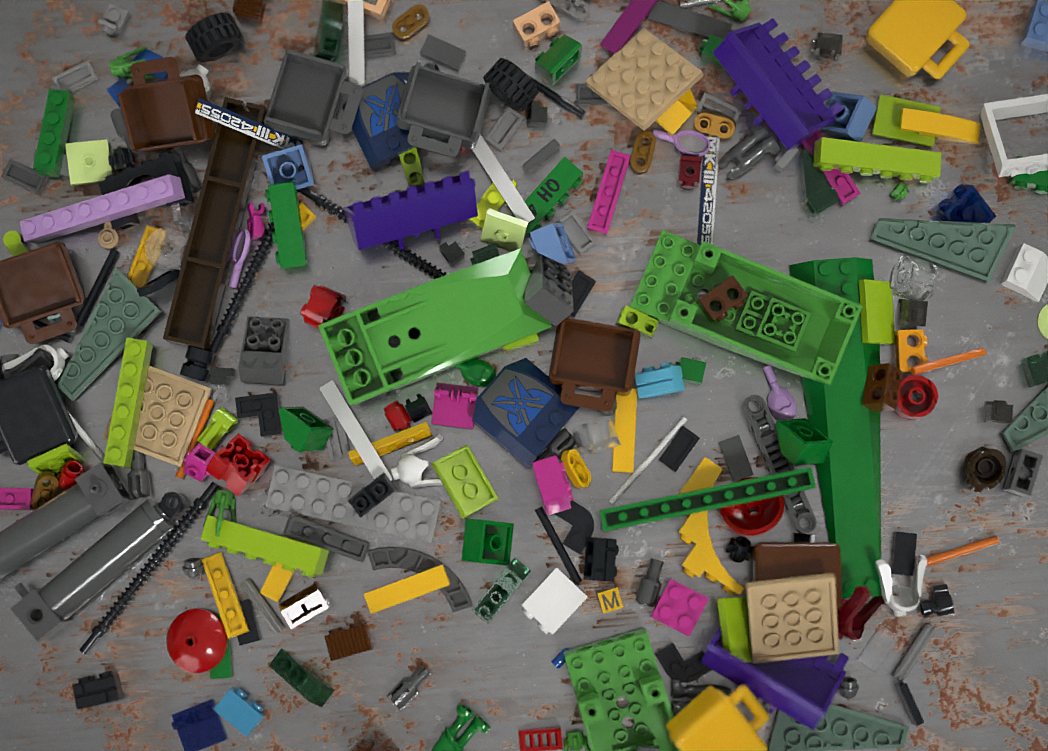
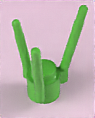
M723 0L732 6V12L709 4L710 8L728 15L734 20L740 19L741 21L747 17L752 9L748 5L750 3L748 0H737L735 3L732 0Z
M147 46L117 56V59L111 60L110 70L112 75L121 76V78H133L132 73H128L131 71L132 64L146 60L129 62L127 58L141 53L147 49ZM144 74L145 78L157 79L150 74Z
M217 490L216 495L212 496V502L207 515L212 516L216 505V508L219 509L215 534L217 537L220 535L224 510H228L229 506L231 521L236 522V499L232 498L233 492Z
M583 731L566 733V738L563 739L564 751H569V746L570 750L579 751V749H583V745L585 751H590L587 736H583Z

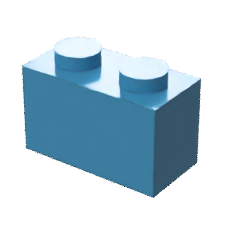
M233 687L229 689L213 710L247 737L266 714L263 712L264 708L255 701L252 703L246 698L248 695L242 689H235Z

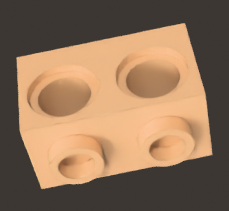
M548 1L514 19L513 28L525 48L528 45L530 47L537 45L541 41L540 39L545 36L551 37L557 34L559 29H561V22ZM544 18H549L552 20V23L545 25L541 21ZM529 27L532 28L534 32L528 35L525 34L523 30Z

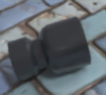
M947 584L933 586V601L928 599L920 601V610L923 618L930 617L932 614H936L939 617L954 615V604Z

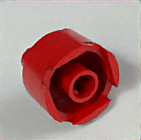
M314 285L310 291L308 303L303 305L300 315L304 316V323L319 329L318 325L342 316L345 307H342V301L346 302V296L326 286Z
M911 375L900 381L899 398L895 411L899 416L907 419H917L931 413L938 401V391L935 384L921 375ZM911 395H917L918 398L912 400Z

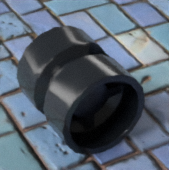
M188 346L185 355L187 362L182 364L180 375L206 382L209 374L207 366L212 364L215 354Z

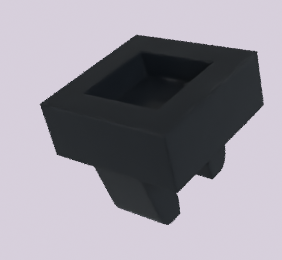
M417 394L418 399L413 402L409 399L406 400L405 407L413 422L432 414L426 399L421 394Z

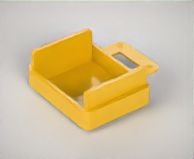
M894 0L869 27L865 40L905 76H914L923 68L933 78L941 79L970 46L969 41L956 30L966 19L967 14L954 0ZM948 39L954 46L936 64L930 58Z
M746 685L739 686L729 696L721 690H715L712 686H709L666 724V728L670 731V738L680 751H767V745L756 731L768 722L769 714ZM741 700L755 717L750 722L745 719L736 707Z

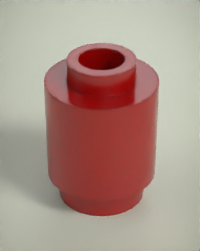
M398 400L384 408V415L394 432L398 430L400 432L411 427L412 419L403 404H400Z
M69 461L63 465L58 477L59 487L63 490H67L77 483L75 478L83 474V467L79 462Z

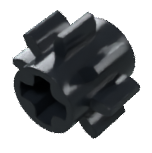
M128 148L113 149V155L108 156L109 166L111 168L115 167L116 172H123L125 168L135 164L134 154L129 152Z
M739 536L736 540L731 538L726 552L730 553L729 556L733 561L741 563L745 559L747 561L750 560L753 546H751L748 538Z

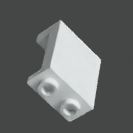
M556 567L522 604L524 607L522 612L530 619L536 618L540 622L537 626L545 634L550 632L553 635L586 600L587 596Z

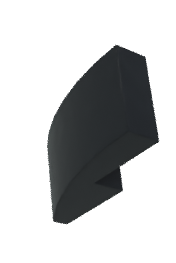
M383 473L356 493L348 502L361 518L393 494L397 488L387 475Z

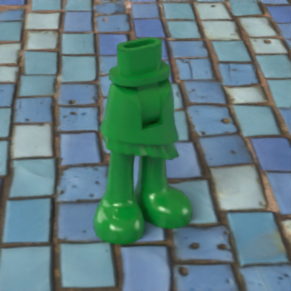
M459 703L456 707L458 713L456 720L450 728L445 727V732L441 733L432 751H464L463 749L477 732L487 733L491 727L476 714L466 730L456 739V735L461 728L474 716V712L469 707Z

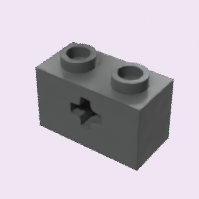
M1025 449L1016 450L1003 490L1022 497L1031 496L1043 455Z

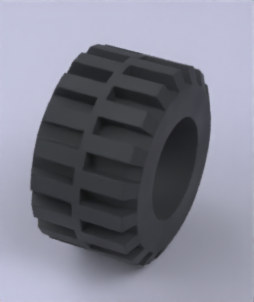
M230 13L210 15L194 24L185 35V39L198 62H211L223 58L233 52L243 40V35Z
M499 58L483 77L485 84L490 82L489 88L493 94L504 104L518 112H523L539 93L532 79L517 65L504 58Z

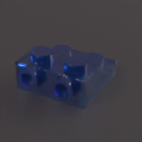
M968 184L957 186L953 190L954 195L950 199L942 200L938 204L939 209L935 212L942 221L990 223L996 217L976 188Z

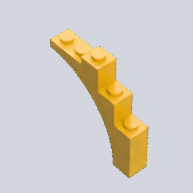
M704 457L678 494L713 487L722 468ZM708 511L689 514L677 531L681 534L679 538L688 545L691 542L694 543L680 564L684 567L682 571L691 578L694 575L700 577L704 571L706 573L704 577L714 584L716 581L724 585L722 589L731 596L734 593L740 595L744 588L725 570L713 549L708 529Z

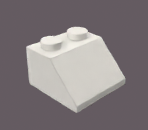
M1025 243L1021 244L1016 248L1000 285L1039 302L1048 283V256Z

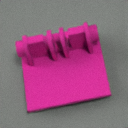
M437 382L434 391L435 398L431 424L473 429L472 418L477 401L478 388Z

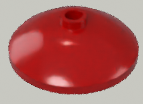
M748 477V478L740 479V480H738V481H736V482L745 481V480H750V479H755V478H759V477ZM782 495L723 507L720 508V512L725 524L733 531L743 535H759L771 530L778 524L784 512V499ZM753 511H756V512H757L756 514L751 515V512H753Z
M190 609L182 612L173 620L168 629L166 644L171 659L179 668L190 673H203L213 669L221 662L227 650L228 637L223 622L217 615L205 609ZM190 638L193 639V645H192V646L189 644V639H190Z

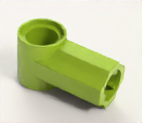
M222 406L219 407L212 415L209 425L197 440L213 451L223 436L235 427L238 418Z

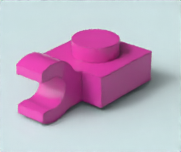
M251 202L247 206L249 213L247 230L250 232L251 240H257L264 233V223L260 215L264 212L265 205L260 203L258 205L259 210L256 211L253 208V202Z

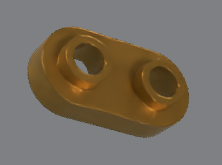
M420 4L408 9L393 22L392 30L394 35L399 39H407L421 29L429 21L428 9ZM418 14H421L423 16V18L420 20L416 19L415 17ZM401 27L407 28L405 32L399 31Z
M701 111L694 121L698 131L721 138L731 137L736 130V122L732 117L711 111ZM706 120L708 125H702L701 121ZM722 125L727 126V127H728V130H727V131L722 130L721 126H722Z
M650 131L640 132L635 139L630 166L638 173L647 171L652 161L656 138ZM647 140L649 145L644 146L641 142ZM641 159L644 161V164L639 166L636 161Z
M43 472L36 478L31 497V504L34 510L56 497L59 482L52 472Z

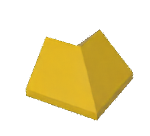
M691 89L656 120L671 136L698 107Z

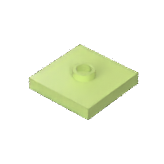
M108 139L65 143L71 186L98 183L105 180L106 176L112 174L108 160L110 155Z
M488 209L480 240L509 251L522 249L528 222Z

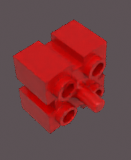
M239 433L228 442L226 448L223 446L213 455L206 469L218 481L223 478L227 483L226 487L238 497L250 486L251 482L254 483L263 475L271 461L259 449L253 451L250 448L251 443Z

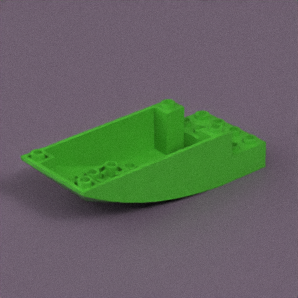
M662 230L630 305L631 308L647 314L649 317L659 321V323L748 358L827 385H831L863 307L705 241L699 245L665 230ZM734 276L748 295L744 299L745 304L737 310L733 307L727 311L728 316L720 322L716 319L710 322L696 303L699 300L698 292L701 289H706L710 292L728 278ZM727 290V297L735 300L737 298L736 292L734 290ZM710 302V309L713 312H719L720 308L717 302Z
M518 249L461 269L318 325L349 405H356L388 391L397 390L551 328V322L525 304V289L531 272L522 250ZM379 314L381 319L376 320V315ZM413 327L418 328L421 333L417 340H412L408 335L409 330ZM393 335L398 336L401 340L397 348H392L388 342L389 338ZM401 372L403 373L404 379L399 378V374Z
M646 628L563 651L592 751H637V745H659L660 751H680L670 738V731L666 728V724L674 717ZM620 696L628 698V705L624 708H620L616 704V700ZM627 716L634 719V725L631 728H625L622 725V720Z

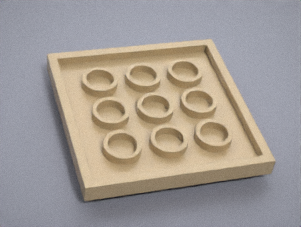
M643 28L585 82L587 87L645 131L703 77V72Z
M149 366L134 450L182 467L206 403L211 395L212 388ZM112 415L103 435V439L108 440Z
M833 573L746 583L753 664L839 654L835 576Z

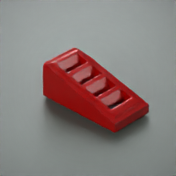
M561 726L518 730L520 751L563 749ZM545 733L547 736V745H543L542 734ZM551 733H555L556 744L551 743ZM533 734H538L539 746L534 745ZM525 735H529L530 747H526Z

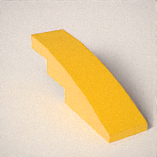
M907 108L901 110L899 128L901 131L917 132L918 135L937 137L938 140L979 144L981 123L928 111Z
M280 563L272 566L260 591V594L277 603L280 602L297 570L295 568L293 572L282 569L283 564Z

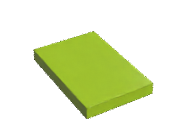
M880 94L871 136L933 148L935 137L899 130L901 110L907 108L940 114L941 107Z
M859 280L860 305L863 306L861 309L862 342L883 345L896 344L892 282Z
M468 444L431 464L462 519L499 499Z
M747 597L717 599L724 650L744 662H753Z

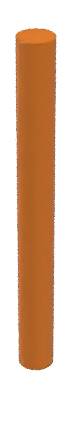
M982 347L911 367V373L916 375L986 355V350Z
M208 399L188 452H192L199 442L197 439L204 430L215 401ZM184 462L182 467L178 468L177 473L175 475L180 479H183L185 476V473L183 472L185 467Z
M992 536L927 557L926 567L999 544V539L997 536Z

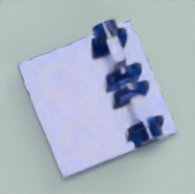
M212 699L171 715L173 718L172 727L174 730H177L184 751H199L227 740L217 712L213 710L215 707Z

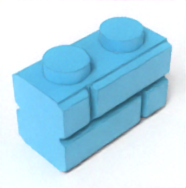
M672 362L660 364L659 369H655V366L642 368L643 372L636 373L635 375L639 398H652L685 390L682 368L680 366H673Z

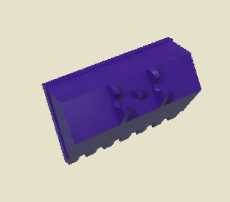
M774 18L763 25L759 22L730 31L723 42L712 53L737 84L730 91L732 97L737 96L743 91L750 100L744 105L745 108L749 109L754 106L760 113L753 121L756 127L766 121L784 146L791 150L799 147L817 132L836 120L834 116L843 110L842 105L837 102L830 108L826 107L823 102L833 94L828 88L818 94L815 93L812 88L822 81L817 74L808 80L804 79L801 74L811 66L807 60H804L797 66H794L790 61L800 54L796 46L783 52L780 46L789 40L785 32H782L774 39L769 32L778 26Z
M469 171L461 172L460 175L453 177L447 176L439 181H429L422 186L408 187L400 192H390L386 196H376L368 201L355 202L353 205L342 208L358 250L393 240L398 242L399 249L402 250L404 249L403 237L414 235L417 238L420 237L419 233L431 230L434 232L435 239H440L439 227L478 216L475 180L470 178Z
M720 626L709 643L701 663L737 684L736 689L741 685H746L757 699L760 698L772 705L768 711L772 714L775 708L814 730L820 719L826 714L846 674V671L843 669L849 657L840 653L835 664L827 660L829 655L754 664L753 662H744L724 650Z

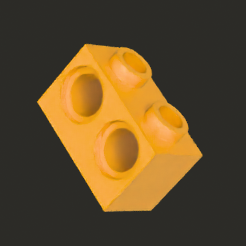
M898 330L895 332V367L900 369L902 374H912L911 367L908 364L909 357H913L917 365L928 363V357L925 356L924 349L927 347V336L924 335V330ZM908 336L915 339L916 344L914 347L908 345Z

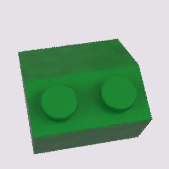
M565 34L560 39L556 37L549 45L551 48L546 53L544 51L541 52L535 59V69L552 86L581 58L582 44Z
M303 406L280 407L279 409L284 439L291 444L293 450L297 452H313L324 449L334 430L333 427Z
M806 418L777 420L776 422L781 454L788 459L790 464L799 466L824 462L833 441Z
M466 518L461 561L510 566L514 523Z

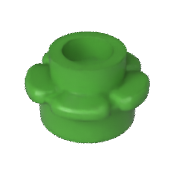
M901 181L891 191L890 194L894 197V200L898 198L903 200L910 192L907 189L909 184L905 185Z

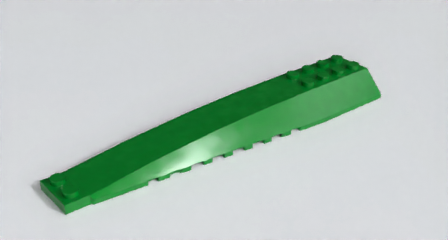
M858 257L812 260L789 265V275L860 305L859 280H874L872 259ZM861 312L831 385L801 376L809 422L833 441L824 462L816 464V470L819 477L829 543L838 544L841 549L842 598H850L855 588L859 586H867L870 596H882L880 579L875 562L881 559L880 412L875 413L862 405L868 366L880 364V344L862 342Z

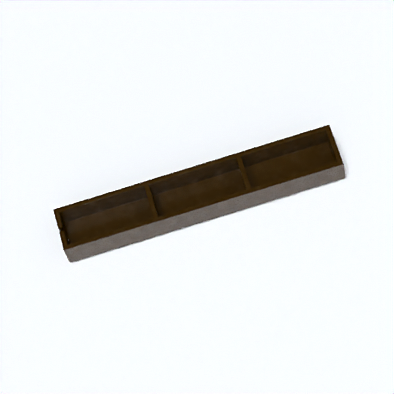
M224 98L222 108L264 125L267 111L265 106L249 102L245 105L241 100ZM220 123L217 125L163 339L167 342L191 346L208 351L262 142V140Z

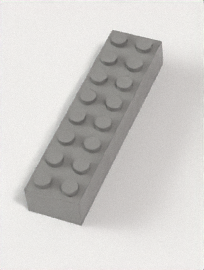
M275 465L265 507L433 543L442 501L395 491L360 518L348 500L367 485Z

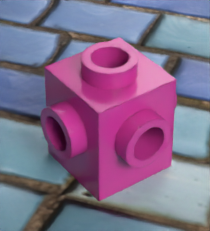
M198 444L192 452H188L183 461L185 463L183 472L202 482L206 476H211L206 469L216 453Z

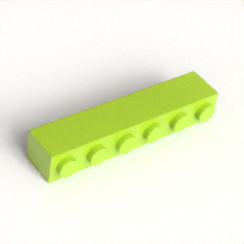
M821 137L815 141L813 166L820 167V170L823 171L839 169L841 173H853L855 171L860 172V175L863 176L879 174L881 178H893L895 176L900 177L902 181L919 179L920 183H932L933 180L940 177L942 152Z
M126 337L104 464L131 468L153 343L149 341Z
M207 515L200 539L207 541V546L216 549L223 546L226 547V552L237 555L240 551L245 553L244 557L257 560V557L264 559L263 563L273 566L276 563L283 564L282 569L293 572L295 568L302 570V575L314 577V574H323L329 550L226 519H222L220 535L217 537L215 534L218 517Z

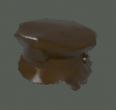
M982 446L967 454L963 470L968 477L966 484L970 491L980 493L984 489L991 490L1002 481L1006 468V459L1003 453L996 449Z

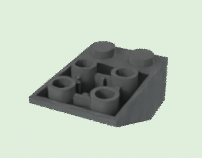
M539 253L525 289V304L553 325H559L574 311L571 273L566 268L556 264L555 260Z
M247 316L238 365L241 382L283 385L289 319Z

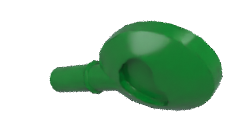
M471 359L454 366L456 369L461 370L463 378L468 383L477 387H487L496 377L494 368L481 359Z

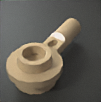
M109 221L104 223V229L98 234V243L105 249H111L118 244L119 236L112 229L111 222Z

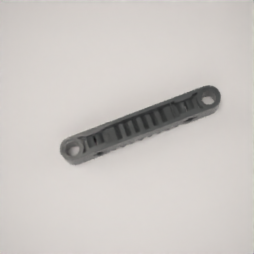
M759 395L749 396L744 400L742 409L750 429L759 444L760 451L763 453V458L766 460L770 474L774 475L795 470L793 465L788 462V459L781 454L777 428L764 399ZM750 401H756L759 404L758 411L754 412L749 409ZM800 491L782 495L784 507L794 529L802 534L814 531L817 521L805 492ZM803 517L808 518L810 522L807 529H803L800 526V520Z

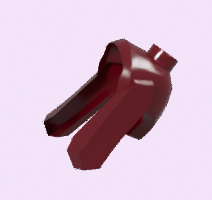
M867 586L856 587L849 600L842 599L841 608L837 610L838 639L842 640L845 637L852 641L859 640L862 637L865 625L886 605L883 596H875L861 611L860 609L870 596Z

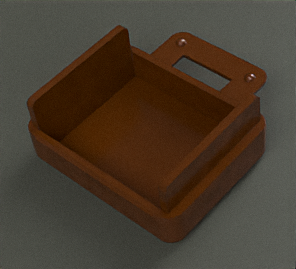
M173 57L132 64L131 72L135 85L126 87L123 92L118 94L132 151L140 150L147 152L192 145L214 138L215 128L213 120L195 113L199 98L208 101L204 82L200 75L193 74L180 77L177 61ZM167 71L169 79L146 83L144 74Z
M55 242L0 261V320L5 328L11 329L20 326L25 340L29 344H35L76 329L77 322L71 308L81 305L84 302L85 296L66 245L63 242ZM59 312L62 321L37 330L35 329L32 321Z
M565 318L557 325L548 378L552 384L563 386L561 402L566 405L610 411L613 408L615 395L628 396L633 387L641 338L638 329L573 318ZM575 388L602 392V398L574 393Z
M762 542L754 545L753 582L833 573L835 576L837 610L841 608V549L838 544L828 542Z

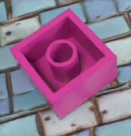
M556 455L532 462L547 515L571 509L570 501L574 499L563 461L558 462Z
M669 578L650 617L690 637L709 598Z

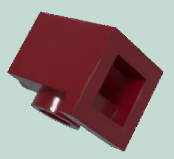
M681 155L677 184L682 185L683 188H694V186L699 185L702 157ZM692 169L694 173L689 175L686 170Z

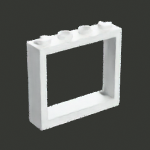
M1048 94L983 104L980 118L999 177H1013L1018 174H1034L1038 171L1048 170V154L1007 160L995 121L1047 113Z

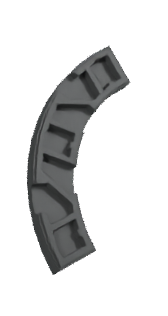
M381 547L367 550L373 571L384 568H401L420 573L443 564L433 556L411 548ZM443 564L451 584L440 588V590L448 600L452 612L472 607L471 598L460 579L450 568Z

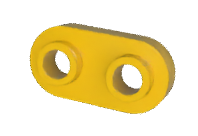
M575 449L564 451L561 456V462L563 461L565 471L572 484L576 488L588 487L591 483V474L580 453Z

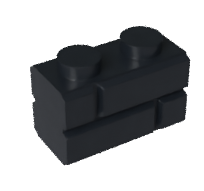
M586 537L583 580L614 582V577L617 575L615 560L619 551L617 539Z
M112 671L100 673L99 678L91 680V676L79 678L78 683L72 684L77 710L124 699L119 674L112 675Z

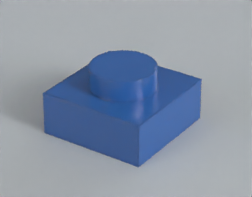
M121 78L106 89L119 107L121 106L118 94L123 92L126 87H129L124 78Z

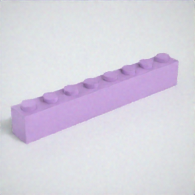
M168 174L19 222L24 241L38 244L185 198L180 177Z

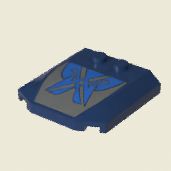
M393 72L362 86L363 93L352 130L372 171L391 163L390 160L399 156V154L415 148L407 141L409 131L400 129L396 125L398 111L410 72ZM347 101L342 106L343 111L345 109ZM422 135L423 137L430 138V139H433V140H437V139H434V138H431V137H427V136Z
M527 358L504 366L478 396L472 422L529 468L532 462L539 457L580 407L563 404L561 402L562 387L552 384L543 371Z

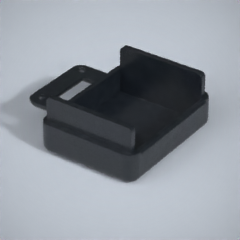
M38 365L0 380V436L2 438L0 440V454L8 451L12 462L16 465L25 464L27 461L62 445L68 444L71 446L78 437L76 428L46 365Z

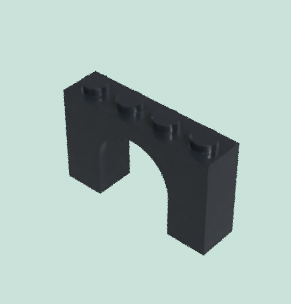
M171 152L162 153L155 160H145L141 162L140 166L125 168L123 173L108 175L105 177V180L98 182L102 195L137 185L149 177L156 179L170 174L180 177L185 198L167 203V207L177 210L195 203L181 157ZM137 213L110 221L112 229L118 231H125L140 225Z

